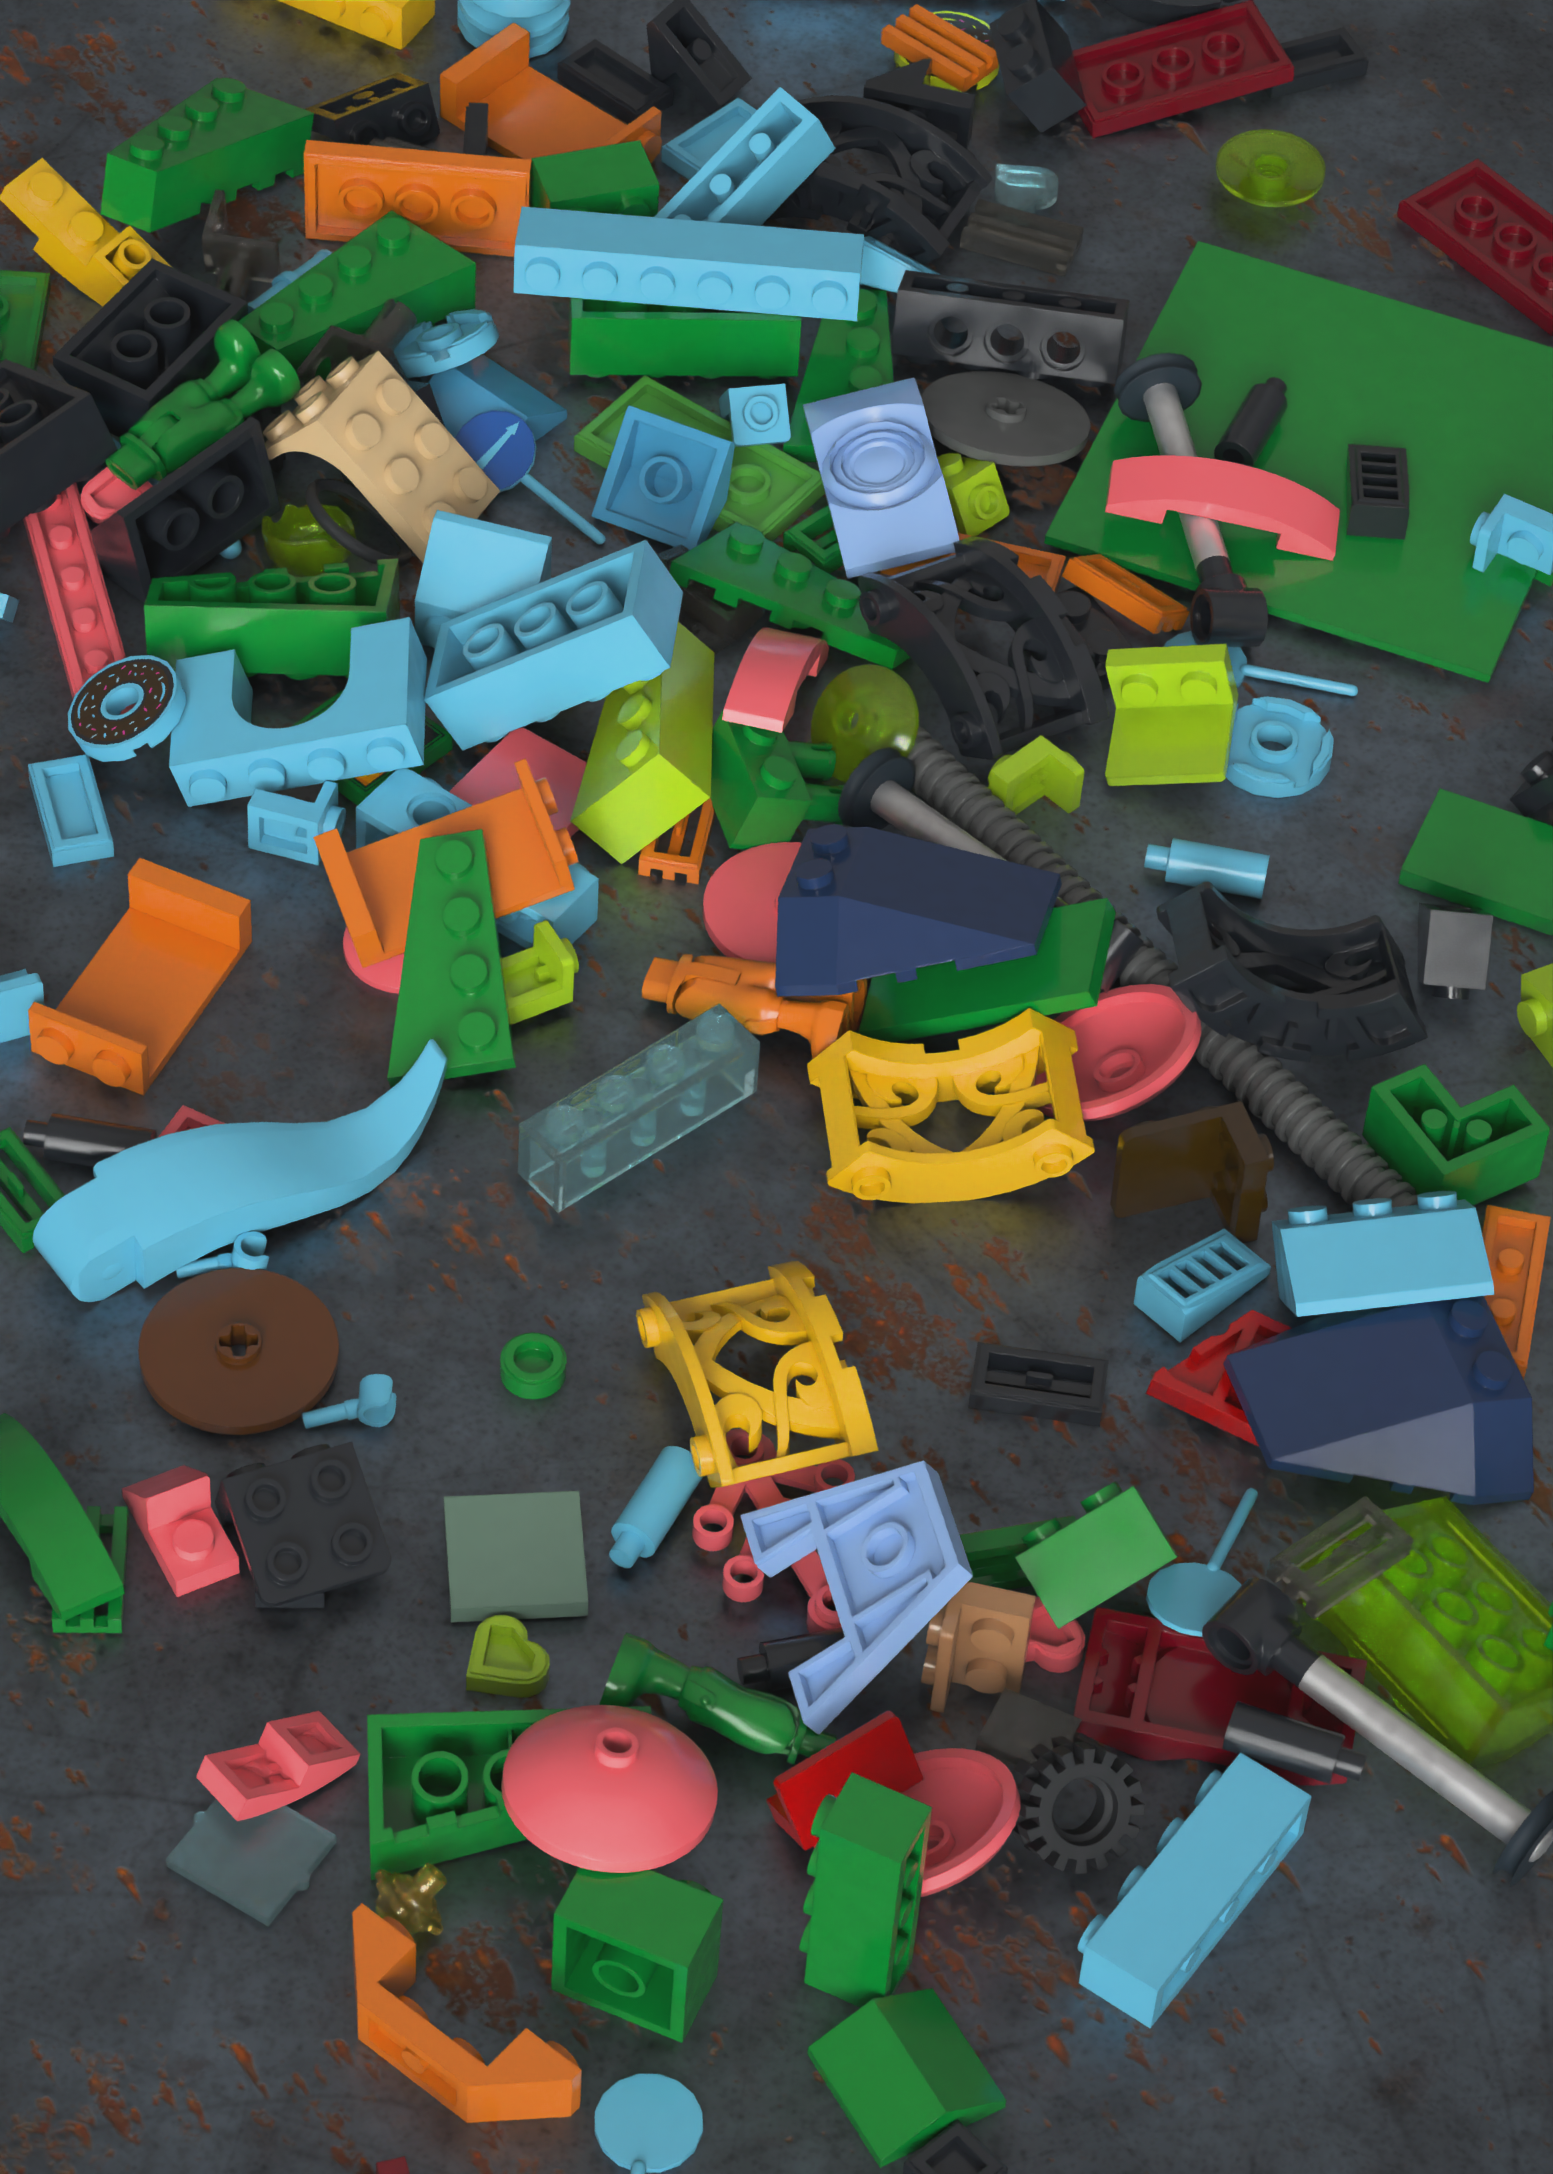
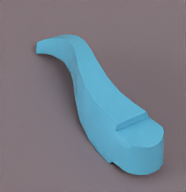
M430 1039L419 1058L399 1083L367 1108L327 1122L214 1124L167 1134L127 1148L95 1164L93 1168L94 1179L66 1194L41 1216L33 1231L34 1246L79 1301L95 1302L106 1299L135 1280L145 1289L182 1266L218 1248L233 1243L237 1236L243 1232H263L343 1206L372 1191L391 1176L408 1157L419 1140L435 1107L445 1077L448 1058L437 1042Z

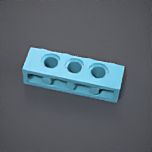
M408 768L397 769L356 807V849L473 805L443 789L440 784L431 778H424ZM578 863L568 866L575 890L497 918L498 932L528 949L533 947L534 924L547 920L560 939L565 937L573 944L597 921L599 878L592 875L585 867Z

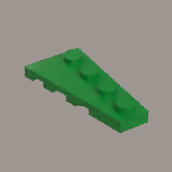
M736 522L674 559L671 563L669 573L679 586L687 588L692 579L716 589L713 599L737 608L741 599L771 611L769 621L790 630L793 627L801 629L815 628L822 631L820 637L826 640L828 645L892 670L911 658L892 641L869 631L867 622L860 611L859 599L861 592L855 584L838 579L816 567L804 555L786 550L765 538L763 533L754 527Z

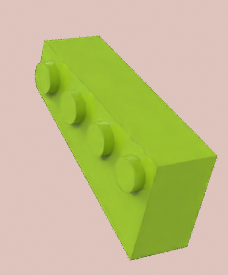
M678 622L670 668L664 670L659 676L651 680L636 681L613 690L606 696L570 820L571 823L621 864L711 798L714 652L680 622Z

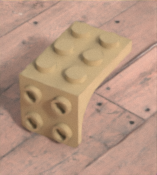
M379 350L359 362L352 356L347 358L327 376L326 381L320 375L310 380L293 398L299 404L291 413L290 410L283 412L263 431V434L268 439L265 442L269 461L283 453L296 451L320 457L338 468L357 487L422 563L425 558L433 518L437 510L477 519L500 492L497 486Z

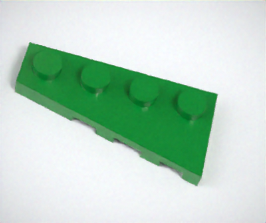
M860 289L857 321L821 318L791 418V438L784 443L783 452L801 462H817L803 404L894 382L886 290Z
M482 829L420 839L387 1076L390 1088L399 1083L411 1069L430 1039L437 1042L448 1058L444 1079L516 1068L486 841Z

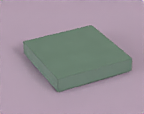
M579 1491L444 1497V1525L451 1622L484 1621L486 1618L494 1615H508L516 1619L588 1616V1591Z

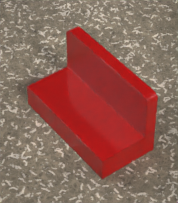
M892 1711L884 1712L774 1779L773 1784L777 1793L766 1799L773 1818L805 1851L816 1845L819 1841L818 1837L811 1835V1828L820 1804L827 1794L838 1797L852 1772L898 1793H903L924 1780L901 1721Z

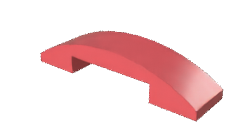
M1142 456L1114 460L1112 463L1105 512L1162 524L1167 510L1274 532L1277 533L1276 549L1331 561L1334 559L1340 509L1327 499L1296 482L1254 467L1193 456Z
M767 627L761 628L749 644L739 665L726 700L722 720L782 733L794 714L799 687L807 675L817 677L827 660L829 651L827 641Z

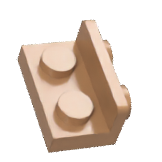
M967 1582L951 1598L947 1605L930 1620L926 1638L928 1649L921 1683L933 1685L930 1710L944 1713L951 1682L970 1686L982 1693L993 1694L1000 1692L1019 1696L1024 1677L1036 1596Z

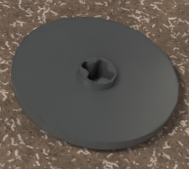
M963 372L936 380L924 390L921 396L931 436L950 449L978 460L1009 466H1045L1063 462L1076 456L1085 448L1088 442L1091 424L1085 409L1065 392L1035 379L1002 372Z

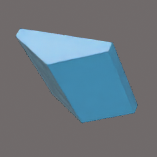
M480 355L452 369L435 373L427 383L431 386L445 428L454 438L461 427L476 415L489 411H506L522 418L533 432L535 441L567 419V410L485 355Z
M628 405L591 517L688 552L707 539L727 501L735 443Z

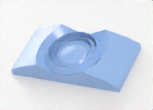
M915 377L803 404L847 579L869 572L874 573L955 553L954 542L960 539Z

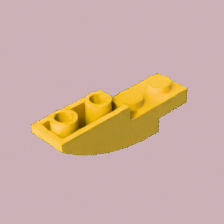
M43 158L39 159L6 185L0 195V200L39 237L33 250L60 275L101 306L108 303L151 259L172 267L130 225L119 233Z

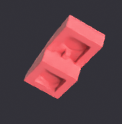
M320 1711L267 1722L258 1744L205 1755L196 1778L238 1822L281 1808L322 1788L354 1767L361 1754Z

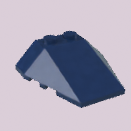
M828 824L808 829L778 897L775 976L777 996L842 995L857 992V980L895 973L897 983L918 979L916 968L955 961L956 969L960 971L1037 955L1062 886L1060 874L871 827H844L839 824Z
M1484 1296L1327 1313L1227 1355L1223 1363L1266 1464L1270 1469L1350 1483L1354 1475L1390 1481V1491L1411 1494L1414 1487L1418 1486L1451 1492L1450 1502L1467 1505L1529 1500L1534 1492L1532 1397Z

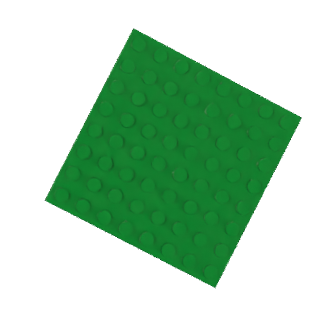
M1198 241L1137 360L1154 354L1175 353L1184 355L1194 361L1198 370L1197 374L1202 383L1201 391L1195 402L1183 412L1197 457L1215 459V447L1250 389L1256 384L1265 383L1271 377L1281 379L1287 386L1285 397L1288 407L1253 467L1296 482L1327 499L1340 509L1336 554L1333 561L1276 549L1277 533L1218 521L1234 574L1244 578L1247 588H1258L1263 592L1268 614L1489 683L1539 570L1520 564L1499 553L1496 554L1484 573L1473 569L1476 546L1470 544V536L1480 514L1484 511L1491 514L1504 494L1553 514V347ZM1116 398L1045 535L1044 544L1083 556L1101 554L1124 569L1196 591L1200 582L1177 511L1167 510L1162 524L1105 512L1110 469L1113 461L1131 457L1160 456L1151 422L1136 421L1123 415ZM1348 444L1406 448L1409 482V519L1405 540L1347 535Z

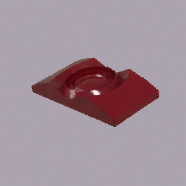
M1096 1607L1072 1719V1729L1102 1744L1145 1761L1196 1759L1229 1767L1239 1754L1223 1750V1742L1237 1701H1241L1345 1735L1343 1747L1353 1749L1356 1731L1275 1670L1268 1676H1264L1258 1670L1250 1675L1235 1673L1221 1664L1212 1655L1203 1637L1179 1633L1163 1625L1156 1618ZM1318 1651L1362 1685L1364 1684L1367 1660ZM1254 1760L1293 1785H1329L1328 1783ZM1334 1774L1331 1784L1346 1783L1347 1777Z

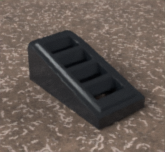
M1348 444L1347 535L1405 540L1409 519V482L1406 448Z

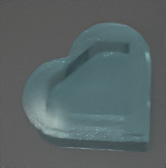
M996 164L994 177V209L996 214L1009 222H1023L1034 216L1036 210L1052 206L1058 196L1059 180L1057 175L1043 167Z

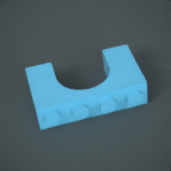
M410 617L351 628L349 678L341 696L319 716L305 723L286 728H264L251 724L253 689L235 649L176 660V674L180 678L182 688L186 692V706L179 723L171 731L169 768L187 806L191 807L252 796L255 789L275 792L320 784L326 780L332 782L424 765L426 707L424 696L426 692L427 657Z

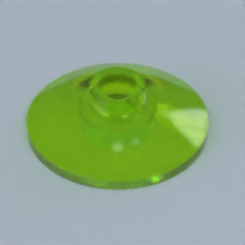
M1259 129L1235 135L1222 145L1216 158V174L1221 184L1239 199L1265 207H1288L1309 200L1321 189L1326 173L1325 162L1313 145L1294 134L1279 130Z
M871 664L852 667L836 676L826 686L814 708L811 721V740L813 743L828 742L832 744L831 750L835 751L836 754L833 777L847 782L854 769L866 757L879 749L890 747L898 750L903 757L907 758L917 737L919 725L918 706L913 691L908 683L896 672ZM858 713V722L853 729H851L852 719L854 715Z

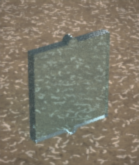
M216 1799L206 1812L199 1811L195 1813L194 1826L166 1858V1866L269 1926L298 1889H308L310 1874L336 1844V1835L287 1806L237 1822Z

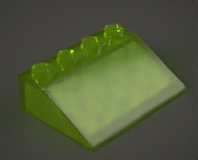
M1446 1496L1323 1523L1285 1584L1303 1601L1307 1613L1315 1620L1323 1623L1343 1643L1350 1657L1367 1660L1366 1670L1392 1695L1395 1705L1403 1713L1413 1717L1429 1735L1475 1769L1506 1761L1553 1731V1651L1543 1645L1553 1624V1618L1548 1615L1551 1603Z

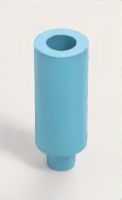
M1173 838L1171 848L1148 844L1144 868L1165 871V882L1196 887L1203 882H1210L1220 892L1262 899L1270 855Z
M678 1446L665 1447L611 1529L615 1544L611 1548L609 1556L618 1566L631 1568L638 1557L647 1558L655 1553L703 1477H699L695 1470L691 1452Z

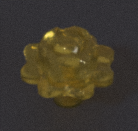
M426 1863L414 1877L398 1872L389 1873L384 1869H379L375 1873L376 1887L380 1892L375 1902L376 1912L381 1918L389 1916L396 1919L409 1931L411 1936L418 1931L422 1933L428 1931L438 1936L443 1931V1926L440 1923L442 1917L438 1911L434 1896L447 1884V1879L438 1868L430 1863Z

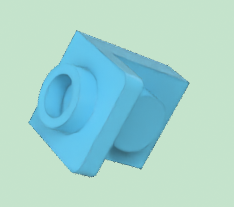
M785 384L728 388L719 398L720 417L730 421L732 442L735 443V447L786 443L791 438Z
M1504 494L1491 514L1485 511L1482 512L1473 527L1470 544L1476 546L1472 568L1484 573L1493 558L1499 553L1520 564L1551 575L1553 572V514Z
M326 780L315 803L255 789L247 805L248 848L319 865L321 857L313 837L337 828L341 838L345 825L346 809L338 807V783Z

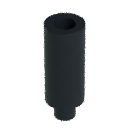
M1271 377L1265 383L1256 384L1250 389L1215 447V459L1250 467L1254 466L1288 407L1285 397L1287 386L1281 379Z
M53 1113L49 1122L28 1119L23 1133L24 1145L44 1148L45 1159L94 1167L98 1162L127 1148L157 1138V1133L154 1129Z
M842 1627L760 1642L759 1654L737 1658V1670L741 1684L747 1685L764 1681L769 1692L792 1688L788 1672L844 1638Z
M1237 1701L1222 1748L1236 1754L1241 1752L1251 1759L1331 1784L1334 1774L1359 1781L1367 1759V1754L1343 1747L1345 1735L1241 1701Z

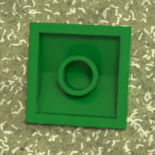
M933 1988L873 1998L808 2046L807 2055L879 2168L921 2149L957 2119L966 2127L1006 2107L1007 2100Z

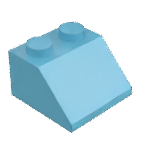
M437 510L433 518L415 597V631L421 645L436 647L441 623L551 579L552 537Z

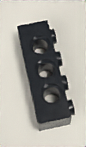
M905 270L897 290L891 354L904 355L908 361L917 364H934L939 360L961 363L963 368L970 371H992L994 368L1015 370L1020 376L1035 380L1047 379L1051 375L1073 378L1075 383L1086 387H1101L1107 383L1115 384L1123 363L1130 300ZM956 317L964 322L967 330L961 333L951 332L943 326L941 319ZM1003 324L1013 325L1022 332L1023 338L1008 340L999 334L996 327ZM1058 332L1071 333L1078 339L1080 345L1073 348L1062 347L1054 340L1052 335Z

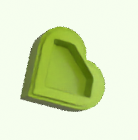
M494 1615L486 1618L479 1624L475 1632L466 1675V1690L518 1698L537 1695L546 1688L549 1681V1656L542 1646L528 1640L527 1630L518 1619L508 1615Z

